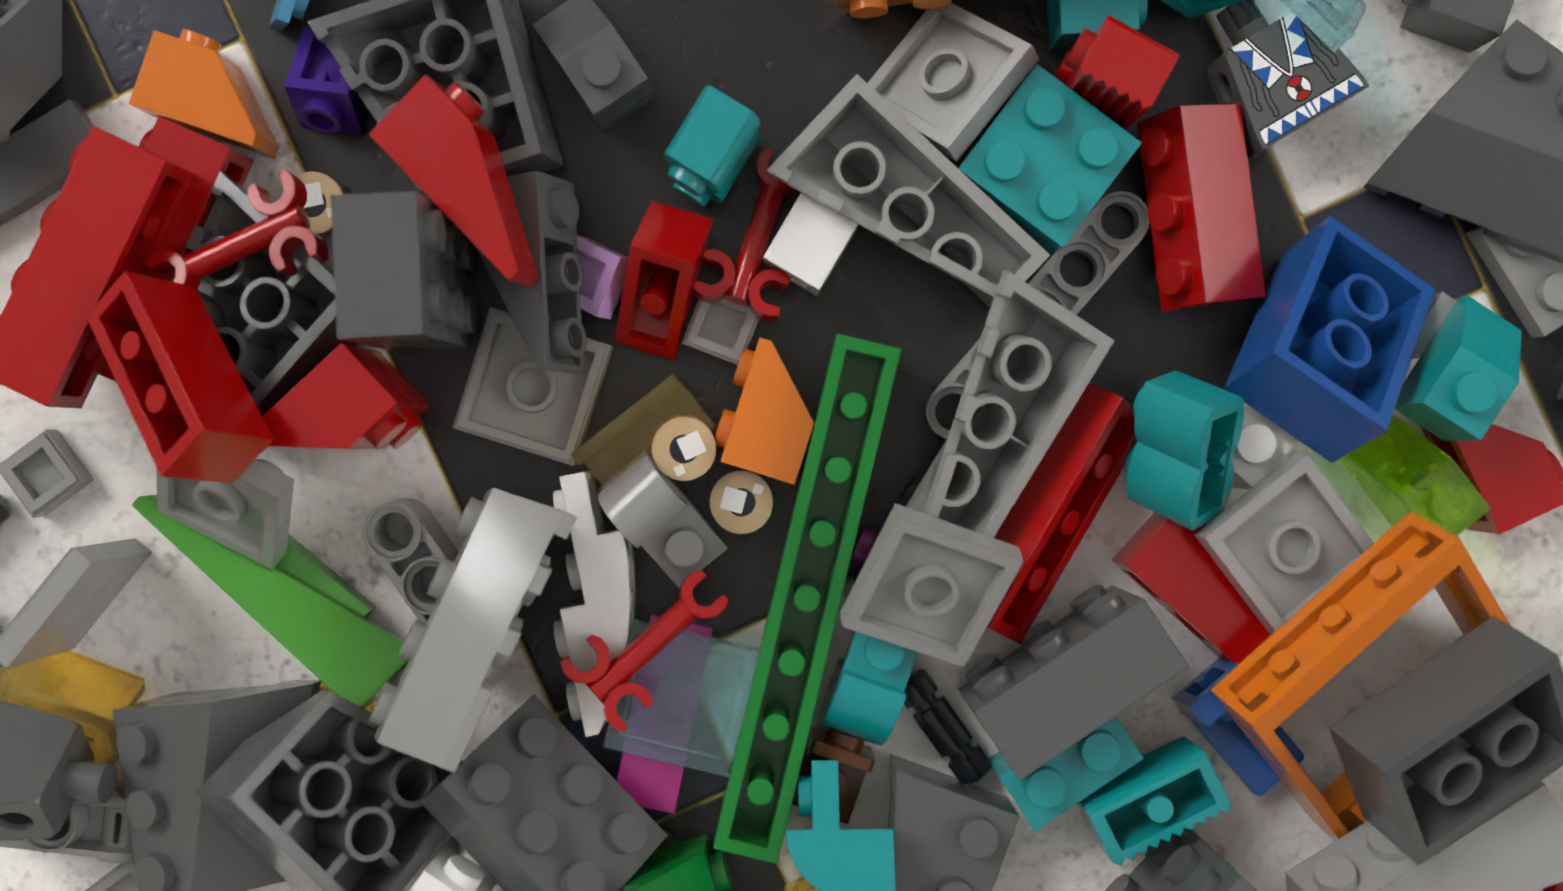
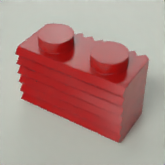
M1108 15L1096 32L1086 27L1082 30L1073 47L1071 46L1062 59L1054 77L1126 130L1152 107L1180 54Z

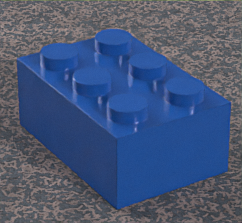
M1330 215L1281 255L1265 292L1266 297H1263L1224 389L1243 397L1244 403L1333 463L1387 431L1436 289Z

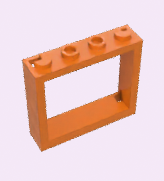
M1409 511L1210 689L1310 819L1334 841L1352 831L1358 824L1362 825L1367 821L1361 814L1346 772L1321 793L1274 730L1433 588L1436 589L1463 635H1466L1493 616L1510 625L1460 538L1412 511Z

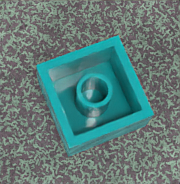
M1036 64L958 169L1052 256L1065 246L1142 142Z

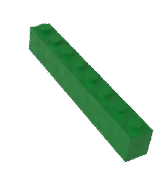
M838 333L834 338L716 826L713 849L774 864L778 863L901 348Z

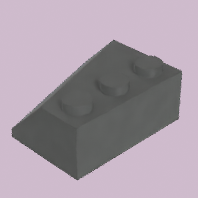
M1516 19L1427 112L1363 188L1384 196L1389 191L1420 203V210L1441 218L1447 213L1483 227L1484 234L1563 263V52Z

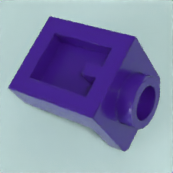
M308 27L303 29L284 85L299 125L324 134L339 132L359 135L364 126V119L357 102L359 95L349 87L339 71L341 67L327 46L319 41L313 30Z

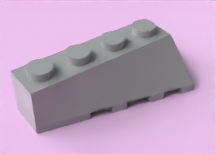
M858 74L849 81L766 170V173L963 282L990 308L1003 270L1010 271L1026 282L1050 256L1047 251Z
M1003 270L948 438L905 507L994 538L1115 340L1010 271Z
M495 488L487 491L482 501L474 497L470 498L455 530L456 534L465 537L454 562L446 558L442 559L428 588L427 595L437 599L426 624L414 620L398 654V657L408 661V664L397 687L385 683L369 717V722L379 725L374 736L376 743L453 773L456 772L494 692L495 682L489 680L494 667L498 669L504 667L521 636L523 619L517 617L522 604L530 606L536 595L540 596L552 571V568L549 567L551 557L545 555L548 545L554 534L567 539L577 516Z
M1540 781L1420 865L1415 863L1373 825L1366 821L1286 871L1287 891H1543L1544 888L1563 882V813L1546 785Z

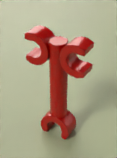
M767 148L761 152L757 161L756 179L761 189L735 266L731 258L724 252L716 249L705 250L703 264L718 269L722 273L723 278L714 285H708L695 280L692 290L693 295L701 301L712 303L726 298L735 304L748 305L751 312L760 320L776 322L781 308L765 303L761 299L760 293L767 287H775L779 290L787 291L791 277L784 271L777 269H766L760 272L784 197L794 193L796 189L766 173L771 164L773 151Z
M284 170L279 172L280 181L284 188L283 195L274 203H272L271 196L267 190L256 184L248 187L247 196L250 205L257 212L268 218L185 256L171 250H158L152 253L145 262L148 268L160 273H165L175 268L176 275L173 282L195 287L198 291L201 278L269 248V257L272 265L278 271L291 277L298 274L297 267L293 261V254L298 246L305 244L309 257L321 263L329 260V249L326 242L318 234L309 230L311 228L310 221L303 210L307 202V190L304 183L292 173Z
M702 570L691 573L682 581L679 588V600L611 662L607 644L600 637L593 634L586 639V642L597 654V662L592 669L580 671L566 657L560 662L562 672L570 680L577 683H586L585 685L603 704L605 720L612 728L620 732L628 728L616 711L617 702L624 695H634L645 708H649L654 704L651 694L645 687L637 683L627 682L694 620L712 618L719 615L726 608L729 600L724 595L715 599L707 607L700 606L695 602L693 589L706 576Z

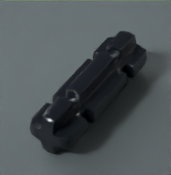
M923 669L912 671L905 688L907 697L904 705L907 709L912 706L914 707L916 712L913 718L941 757L949 756L951 760L948 766L959 782L962 784H972L978 781L991 769L990 759L979 744L974 747L970 743L973 739L972 734L943 695L940 698L936 696L935 692L938 690V687L927 671Z

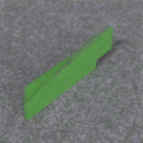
M157 495L139 496L133 502V508L336 695L365 708L377 700L385 683L391 684L408 664V661L398 657L404 640L368 619L377 607L290 534L288 537L287 553L276 567L271 570L158 513Z

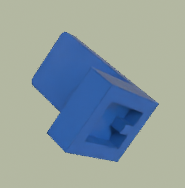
M1218 658L1171 699L1253 794L1262 796L1280 779L1210 690L1238 665V663ZM1279 725L1274 732L1300 764L1304 760L1303 752Z

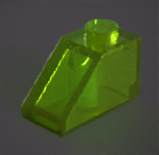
M1393 414L1386 432L1340 458V461L1392 527L1409 511H1412L1453 535L1458 536L1491 510L1487 502L1448 454Z

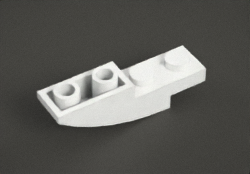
M593 470L560 476L561 490L553 492L554 508L577 516L570 531L574 552L566 554V566L573 591L582 589L584 599L569 602L560 609L561 620L554 621V637L559 656L561 658L569 657L575 668L580 671H589L597 662L595 650L586 642V639L591 634L600 637L607 644L611 662L632 643L635 626L637 594L633 545L618 529L605 531ZM569 682L566 686V693L572 719L574 721L582 719L585 737L598 735L606 723L603 704L585 685L586 683Z

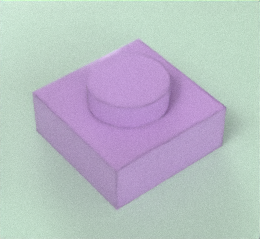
M576 235L578 259L583 271V281L579 294L580 309L596 317L611 319L623 290L628 257L587 237Z

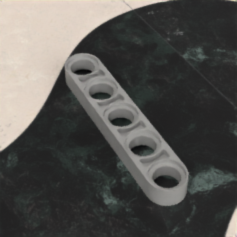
M1117 191L1108 194L1093 207L1065 246L1050 256L1027 283L1077 315L1144 238L1150 223L1146 204L1140 197L1131 192ZM1113 205L1123 206L1131 212L1135 224L1130 237L1114 239L1103 230L1101 219L1107 207ZM1073 252L1081 253L1092 262L1094 272L1088 285L1074 287L1066 283L1061 277L1060 262L1066 254ZM980 338L935 388L925 403L923 415L926 426L934 435L943 440L948 438L950 430L942 427L937 421L935 415L936 405L945 395L955 394L962 396Z

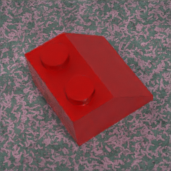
M340 343L266 412L262 418L273 438L268 445L272 447L379 449L386 448L390 444L393 449H397L421 429L423 423L418 417L430 405L380 351Z

